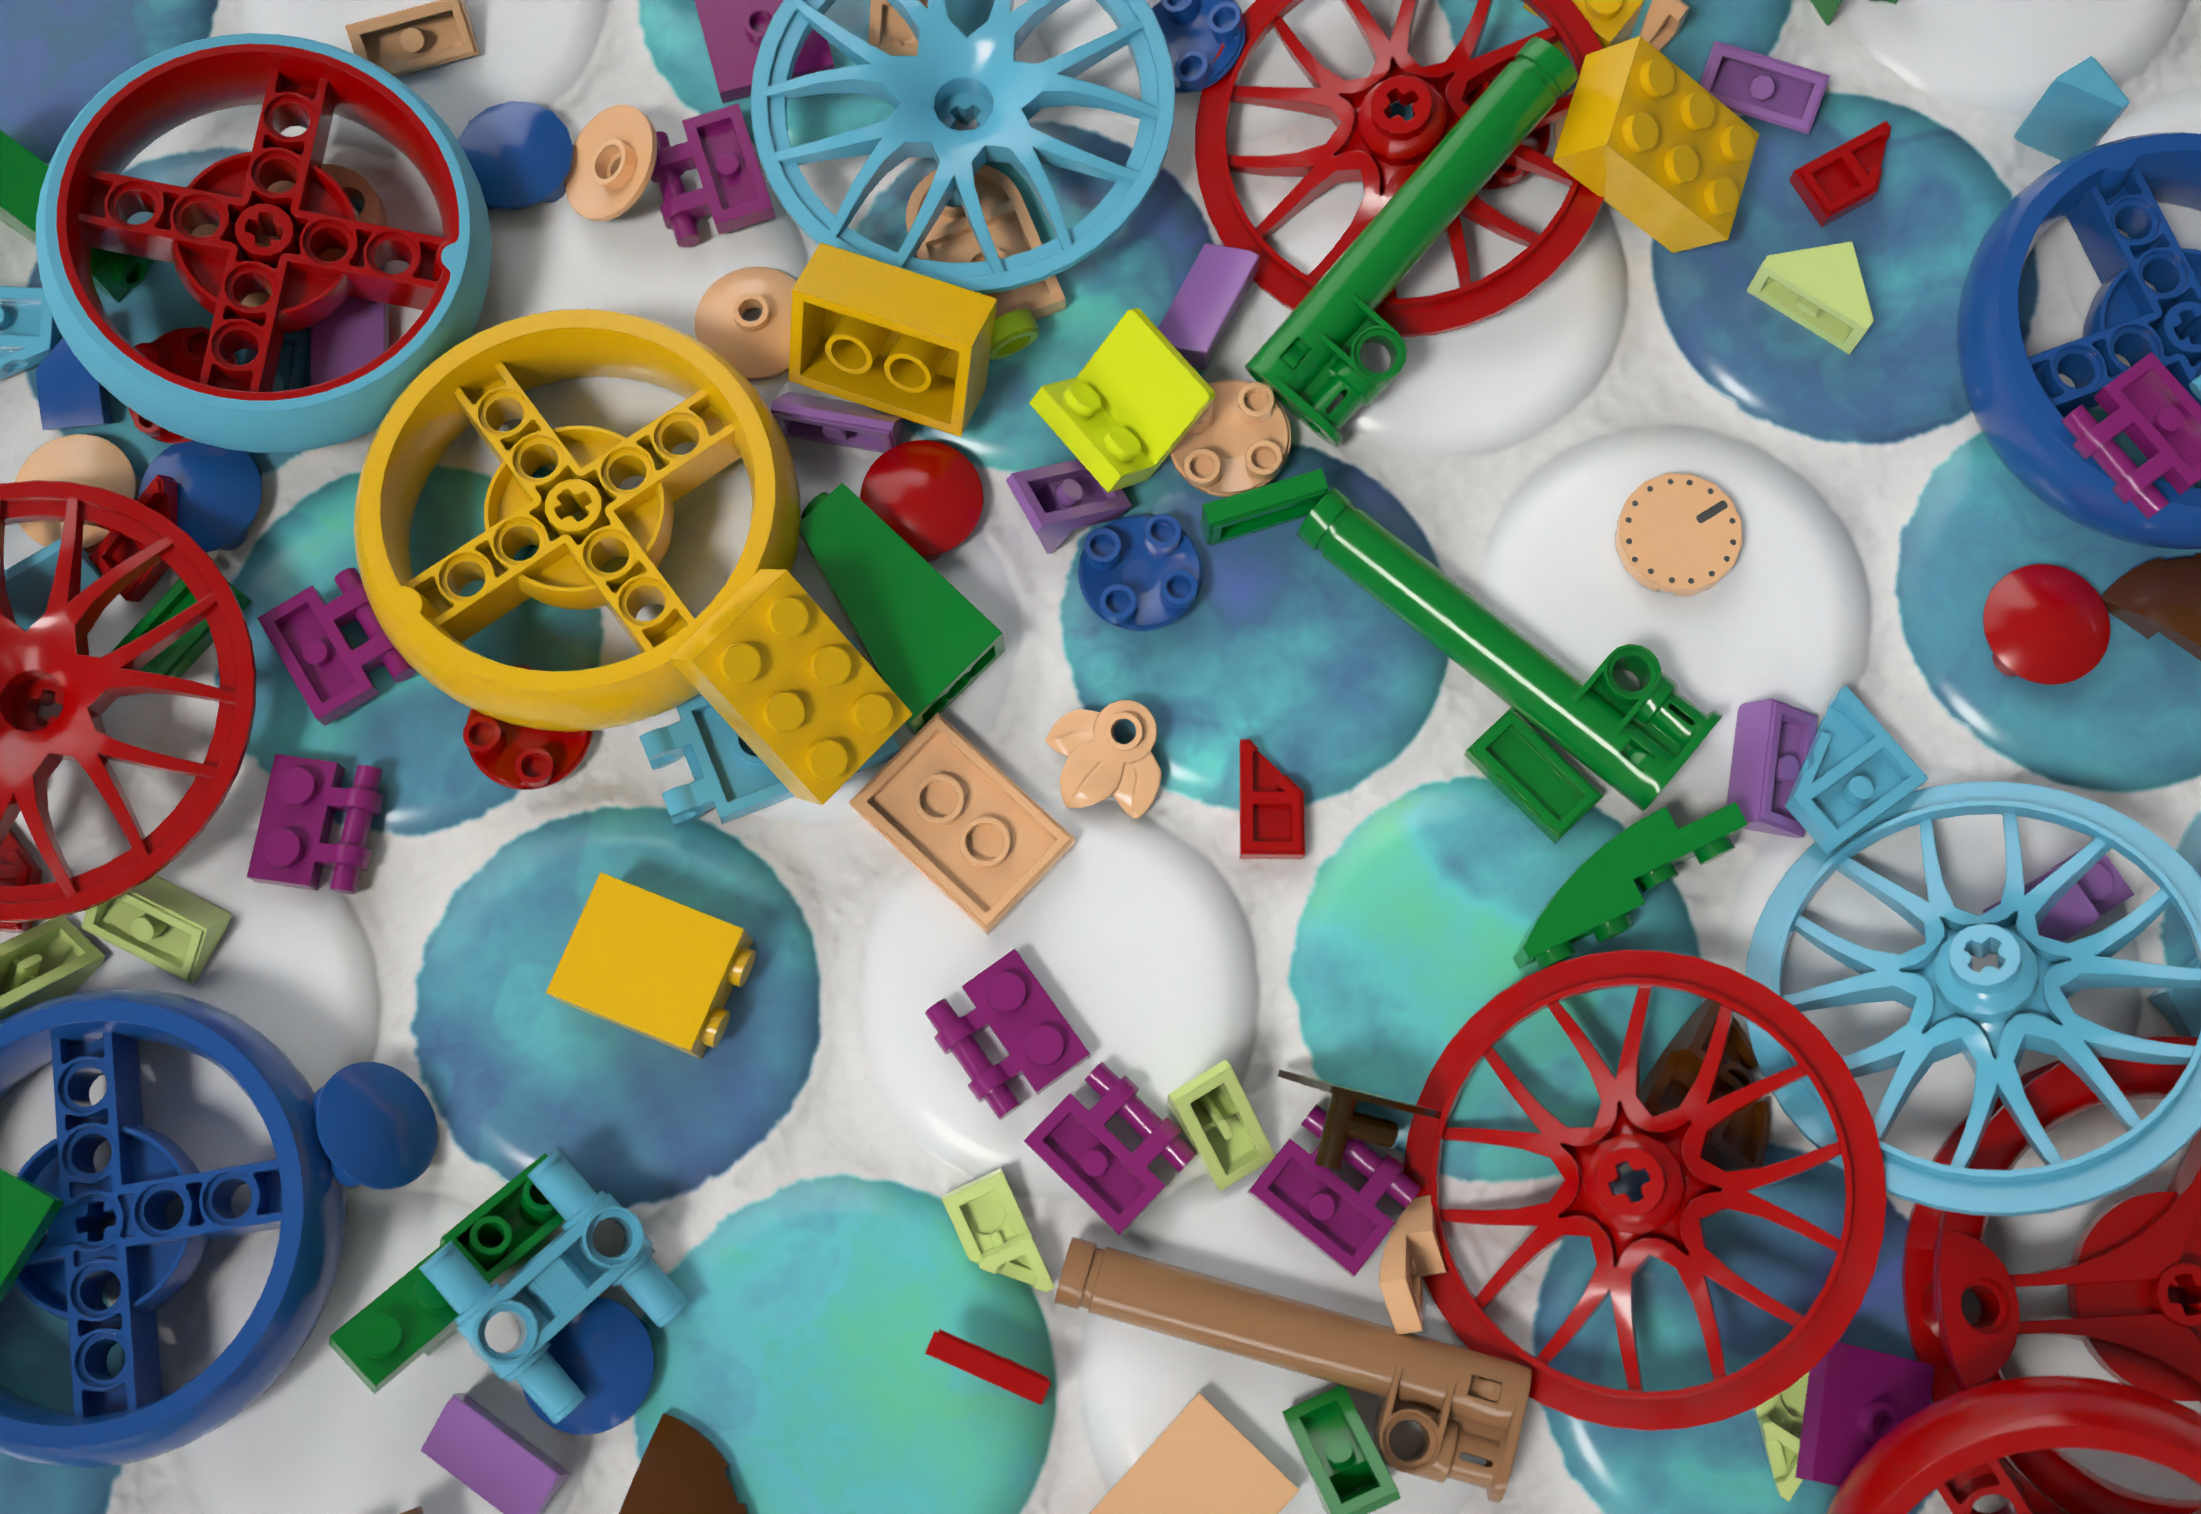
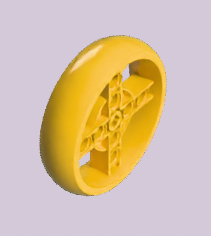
M589 308L553 310L505 321L462 341L426 367L395 400L376 431L360 473L354 506L353 533L356 560L365 593L377 621L392 645L407 663L429 683L459 703L483 715L509 724L538 730L565 732L601 730L629 725L655 717L680 706L700 694L669 660V657L760 569H785L792 574L797 555L800 529V492L793 458L776 418L753 385L718 352L676 328L640 315L615 310ZM585 377H612L646 382L670 390L687 399L636 433L625 438L613 431L593 426L579 425L551 429L524 392L556 381ZM512 419H521V423L516 428L509 431H499V428L505 422ZM472 424L501 463L493 475L485 497V532L414 577L410 555V535L420 494L440 457L453 441ZM693 442L697 444L687 454L675 455L671 453L681 443ZM742 457L749 478L752 496L750 526L744 550L724 587L714 600L694 619L658 571L671 540L674 520L673 502ZM544 465H556V469L550 475L543 478L532 477L538 468ZM632 476L645 478L634 489H619L620 484L627 478ZM578 511L586 517L579 522L572 517ZM527 545L539 546L537 552L531 558L522 561L513 560L515 554L521 548ZM614 557L628 558L626 565L616 572L605 573L601 571L602 566ZM474 580L485 581L478 593L467 597L459 596L462 588ZM532 597L544 604L569 610H589L607 606L641 654L602 667L553 672L508 666L484 657L461 643ZM660 604L664 606L662 613L655 619L650 621L635 619L638 612L647 605Z

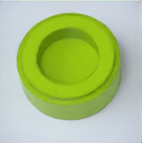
M1018 309L994 320L990 359L1010 356L1024 349L1037 339L1040 329L1030 309Z

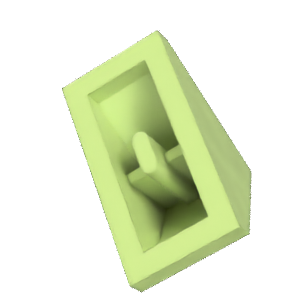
M1852 241L1768 255L1746 290L1849 355L1874 321Z
M64 916L50 919L1 943L0 1021L25 1008L53 998L73 994L103 964L105 955Z
M1226 1059L1168 1094V1108L1219 1191L1224 1190L1274 1159L1275 1154L1231 1065Z

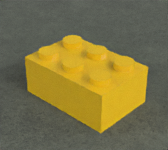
M1638 36L1585 56L1552 161L1597 196L1605 197L1604 201L1669 251L1676 253L1729 239L1759 133L1643 37Z
M820 243L792 288L788 381L961 437L986 389L997 299Z
M760 569L669 657V660L796 798L819 805H824L913 714L789 571L785 569Z

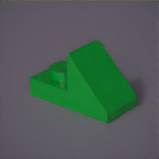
M1339 1385L1282 1411L1287 1428L1313 1479L1321 1505L1326 1514H1369L1401 1499L1399 1491L1345 1386Z

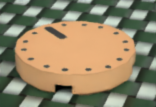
M1666 473L1645 481L1627 498L1617 521V531L1615 533L1616 550L1625 570L1643 587L1656 592L1662 590L1667 593H1676L1674 596H1692L1713 588L1734 566L1742 547V521L1732 500L1714 483L1693 474Z

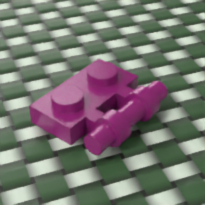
M739 103L681 120L687 136V142L671 146L666 132H656L657 157L650 179L659 185L664 201L660 206L661 215L665 226L673 230L679 247L687 248L699 243L700 235L696 223L699 218L712 215L718 235L776 218ZM697 168L703 188L686 193L681 176L685 171Z
M2152 352L2103 387L2093 397L2109 415L2103 421L2098 423L2083 405L2074 409L2061 420V423L2077 440L2073 444L2074 448L2085 460L2092 456L2115 482L2116 486L2112 488V491L2124 504L2131 500L2147 520L2169 504V501L2153 485V482L2161 476L2171 484L2179 495L2201 480V406ZM2122 432L2129 437L2148 459L2139 468L2113 440Z
M347 568L335 576L334 581L343 595L331 602L326 603L321 593L312 585L257 618L315 718L324 726L380 694L368 674L377 667L386 666L393 680L397 683L408 680L417 672L392 645L377 621L357 568ZM352 621H359L369 641L353 649L341 628Z
M275 754L247 878L259 883L318 891L323 866L333 867L334 872L330 890L355 895L361 871H368L372 851L366 849L373 816H379L382 809L384 795L378 792L383 770L369 765H357L353 787L344 789L341 788L345 768L339 763ZM335 811L347 812L340 843L328 844Z
M1015 949L962 985L963 991L976 1007L975 1009L959 1018L950 1003L944 998L925 1012V1015L938 1032L934 1037L935 1041L945 1054L953 1053L972 1080L968 1084V1088L978 1102L986 1100L999 1120L1011 1114L1021 1105L1007 1086L1020 1075H1024L1038 1095L1090 1058L1089 1051ZM990 1027L1009 1054L1008 1057L995 1065L990 1062L974 1039L976 1035Z
M1101 1062L1084 1080L1102 1097L1096 1105L1088 1111L1069 1093L1024 1140V1143L1120 1236L1166 1187L1148 1169L1154 1160L1161 1155L1180 1173L1197 1153L1179 1136L1183 1130L1169 1117L1163 1121L1136 1095L1140 1089L1126 1075L1120 1079ZM1117 1114L1145 1139L1133 1153L1105 1127Z
M1316 1104L1301 1123L1304 1128L1319 1140L1327 1112ZM1289 1138L1247 1193L1351 1277H1354L1395 1225L1393 1220L1375 1207L1378 1200L1386 1192L1406 1208L1422 1187L1401 1171L1404 1165L1390 1153L1384 1158L1364 1141L1348 1138L1343 1159L1368 1178L1359 1192H1356L1328 1168L1314 1164L1318 1146L1310 1155Z

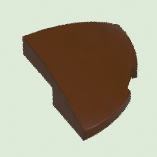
M2196 553L2192 557H2180L2170 560L2157 558L2148 561L2120 577L2100 596L2110 614L2147 639L2159 632L2201 661V553Z
M1706 999L1663 1051L1641 1085L1640 1098L1653 1116L1679 1108L1698 1076L1708 1050L1720 1004ZM1732 1016L1726 1051L1711 1102L1755 1082L1748 1070L1757 1068L1759 1065L1748 1036L1734 1016ZM1765 1100L1755 1102L1737 1112L1711 1131L1703 1159L1726 1172L1763 1167L1769 1140V1103Z
M663 1413L641 1459L619 1514H749L747 1503H738L733 1486L725 1473L729 1469L730 1464L719 1449L693 1426L677 1417Z

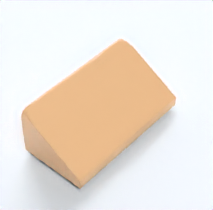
M439 0L345 25L354 54L383 68L394 77L480 54L465 0Z

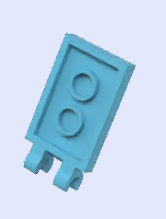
M854 637L849 638L848 640L860 653ZM701 694L676 707L681 719L680 722L651 730L639 736L652 770L668 766L685 755L693 775L694 782L677 786L662 793L674 827L689 823L712 808H716L721 823L724 824L795 797ZM894 734L855 773L891 760L900 751Z

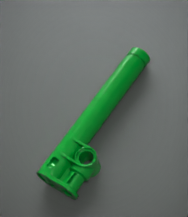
M1539 37L1530 38L1516 54L1515 61L1510 62L1245 365V369L1257 382L1267 385L1272 390L1276 400L1316 435L1333 447H1338L1343 441L1339 433L1341 428L1362 404L1366 406L1372 404L1401 371L1406 362L1407 350L1404 340L1394 328L1374 311L1556 104V98L1562 97L1577 80L1578 74L1569 59L1544 39ZM1375 342L1387 349L1390 355V366L1387 371L1381 373L1371 372L1364 367L1360 359V348L1363 344ZM1339 394H1342L1343 399L1330 414H1327L1325 412L1326 408Z
M1336 487L1326 493L1315 505L1297 532L1299 539L1313 550H1320L1323 558L1642 812L1663 790L1723 716L1716 709L1706 715L1676 691L1678 684L1661 671L1657 657L1641 645L1627 644L1616 648L1584 684L1362 508L1357 509L1354 506V501ZM1624 669L1632 672L1638 678L1640 690L1631 692L1620 688L1614 681L1613 670Z

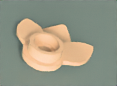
M1119 700L1107 705L1101 712L1084 709L1071 711L1054 724L1046 737V743L1060 754L1068 756L1060 777L1061 796L1067 808L1091 806L1107 799L1111 794L1123 810L1134 819L1141 817L1150 808L1160 788L1162 772L1152 753L1158 736L1157 722L1152 712L1146 706L1132 700ZM1123 719L1133 722L1136 728L1135 738L1127 744L1120 743L1114 736L1116 724Z

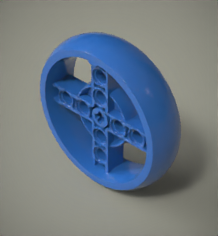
M2187 132L2150 133L2108 142L2067 158L2047 170L2023 189L1999 213L1985 233L1973 257L1961 292L1957 317L1958 358L1960 374L1968 403L1990 447L2006 468L2045 504L2080 525L2121 541L2157 548L2201 549V488L2191 487L2179 495L2170 483L2157 479L2153 482V485L2169 501V504L2147 520L2131 500L2124 504L2112 491V488L2116 486L2115 482L2092 456L2087 460L2081 456L2073 446L2077 441L2076 438L2061 423L2063 418L2080 405H2083L2086 409L2098 406L2099 404L2093 397L2103 387L2130 368L2121 363L2116 354L2126 358L2132 367L2152 352L2201 406V401L2193 394L2188 385L2201 375V251L2180 247L2157 203H2169L2201 211V134ZM2067 218L2102 286L2096 293L2083 325L2082 338L2028 357L2021 335L2018 313L2020 277L2025 261L2037 241L2050 227ZM2118 229L2124 231L2130 238L2122 235ZM2144 281H2147L2150 284H2152L2157 289V291H2154L2153 289L2149 288ZM2059 374H2064L2070 378L2075 388L2065 384L2059 377Z
M106 989L79 992L53 998L25 1008L0 1021V1101L26 1078L51 1062L53 1065L57 1138L38 1150L24 1164L18 1175L65 1201V1203L49 1226L47 1239L37 1251L34 1250L15 1280V1284L33 1303L51 1315L68 1321L74 1413L55 1411L30 1402L0 1384V1453L28 1462L56 1467L97 1468L124 1465L154 1458L199 1439L247 1409L275 1383L293 1362L310 1337L326 1306L336 1279L345 1234L346 1186L340 1184L333 1177L330 1170L331 1160L325 1153L318 1137L316 1115L311 1104L315 1092L290 1059L261 1032L237 1016L209 1003L179 994L155 990ZM138 1040L165 1043L190 1051L222 1069L244 1091L262 1117L271 1136L277 1159L200 1172L191 1158L173 1140L152 1128L143 1126ZM105 1075L107 1080L106 1093L97 1104L92 1105L89 1098L90 1087L99 1076ZM108 1140L112 1149L111 1159L105 1168L97 1172L93 1162L94 1153L100 1144ZM247 1184L252 1193L251 1205L242 1216L236 1218L231 1209V1198L235 1190L241 1185ZM179 1195L183 1200L184 1213L180 1222L170 1229L166 1225L164 1218L165 1208L171 1199ZM112 1213H115L116 1224L105 1228L104 1233H101V1221L110 1219ZM280 1229L273 1266L264 1290L250 1317L235 1339L200 1374L180 1388L162 1397L156 1308L171 1299L189 1281L203 1258L209 1240ZM115 1274L121 1285L120 1295L116 1303L108 1308L103 1301L102 1290L106 1280ZM119 1342L124 1349L125 1364L121 1372L116 1377H113L107 1368V1355L110 1349Z

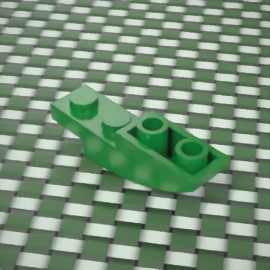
M1736 802L1679 829L1665 806L1632 824L1605 843L1568 878L1545 904L1528 928L1513 956L1518 969L1536 961L1539 968L1543 970L1574 956L1576 951L1572 944L1589 935L1594 934L1598 943H1602L1632 928L1634 924L1629 916L1633 915L1645 904L1636 884L1639 883L1644 893L1651 891L1679 875L1674 866L1696 856L1700 865H1704L1736 848L1731 839L1748 825Z
M546 1153L444 1234L440 1239V1246L329 1336L331 1348L373 1394H376L423 1353L429 1356L458 1331L456 1329L457 1324L454 1321L458 1316L457 1312L419 1269L437 1251L452 1241L491 1286L495 1283L501 1286L564 1231L561 1227L565 1222L564 1218L527 1176L529 1172L548 1157Z

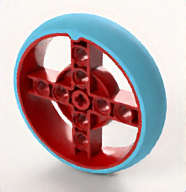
M245 33L196 40L158 53L116 77L99 91L79 112L63 135L49 164L40 191L36 214V251L40 279L46 301L61 335L77 359L113 396L143 418L185 438L230 450L255 453H288L313 450L343 443L377 429L395 400L413 379L434 360L472 336L481 314L489 284L492 253L491 229L487 206L472 166L450 128L418 94L383 68L336 46L301 37L281 34ZM263 104L252 151L235 154L213 163L198 174L187 188L120 175L139 153L175 127L218 110ZM333 114L354 121L375 132L394 145L412 162L434 195L441 217L443 237L361 222L359 214L348 195L330 175L321 169ZM292 126H301L307 129L301 135L295 137L281 134L286 128ZM279 181L295 183L290 190L282 193H274L268 190L273 183ZM136 213H153L152 218L145 223H127L128 219ZM203 224L219 226L213 234L206 237L191 235L195 228ZM267 236H276L279 239L271 238L269 247H260L257 242L266 244ZM91 248L174 263L178 276L187 291L198 303L214 315L199 383L176 375L159 366L140 353L119 333L106 313L96 291L91 267ZM330 248H339L346 251V254L341 259L334 262H325L318 259V256L323 251ZM392 260H401L409 264L405 271L398 274H389L380 270L385 263ZM255 292H263L270 295L264 304L257 307H248L241 304L246 296ZM349 296L424 310L410 329L396 343L368 364L322 384L301 389L272 392L285 333L300 331L323 321L340 308ZM241 349H251L258 352L250 363L234 365L228 362L229 357Z

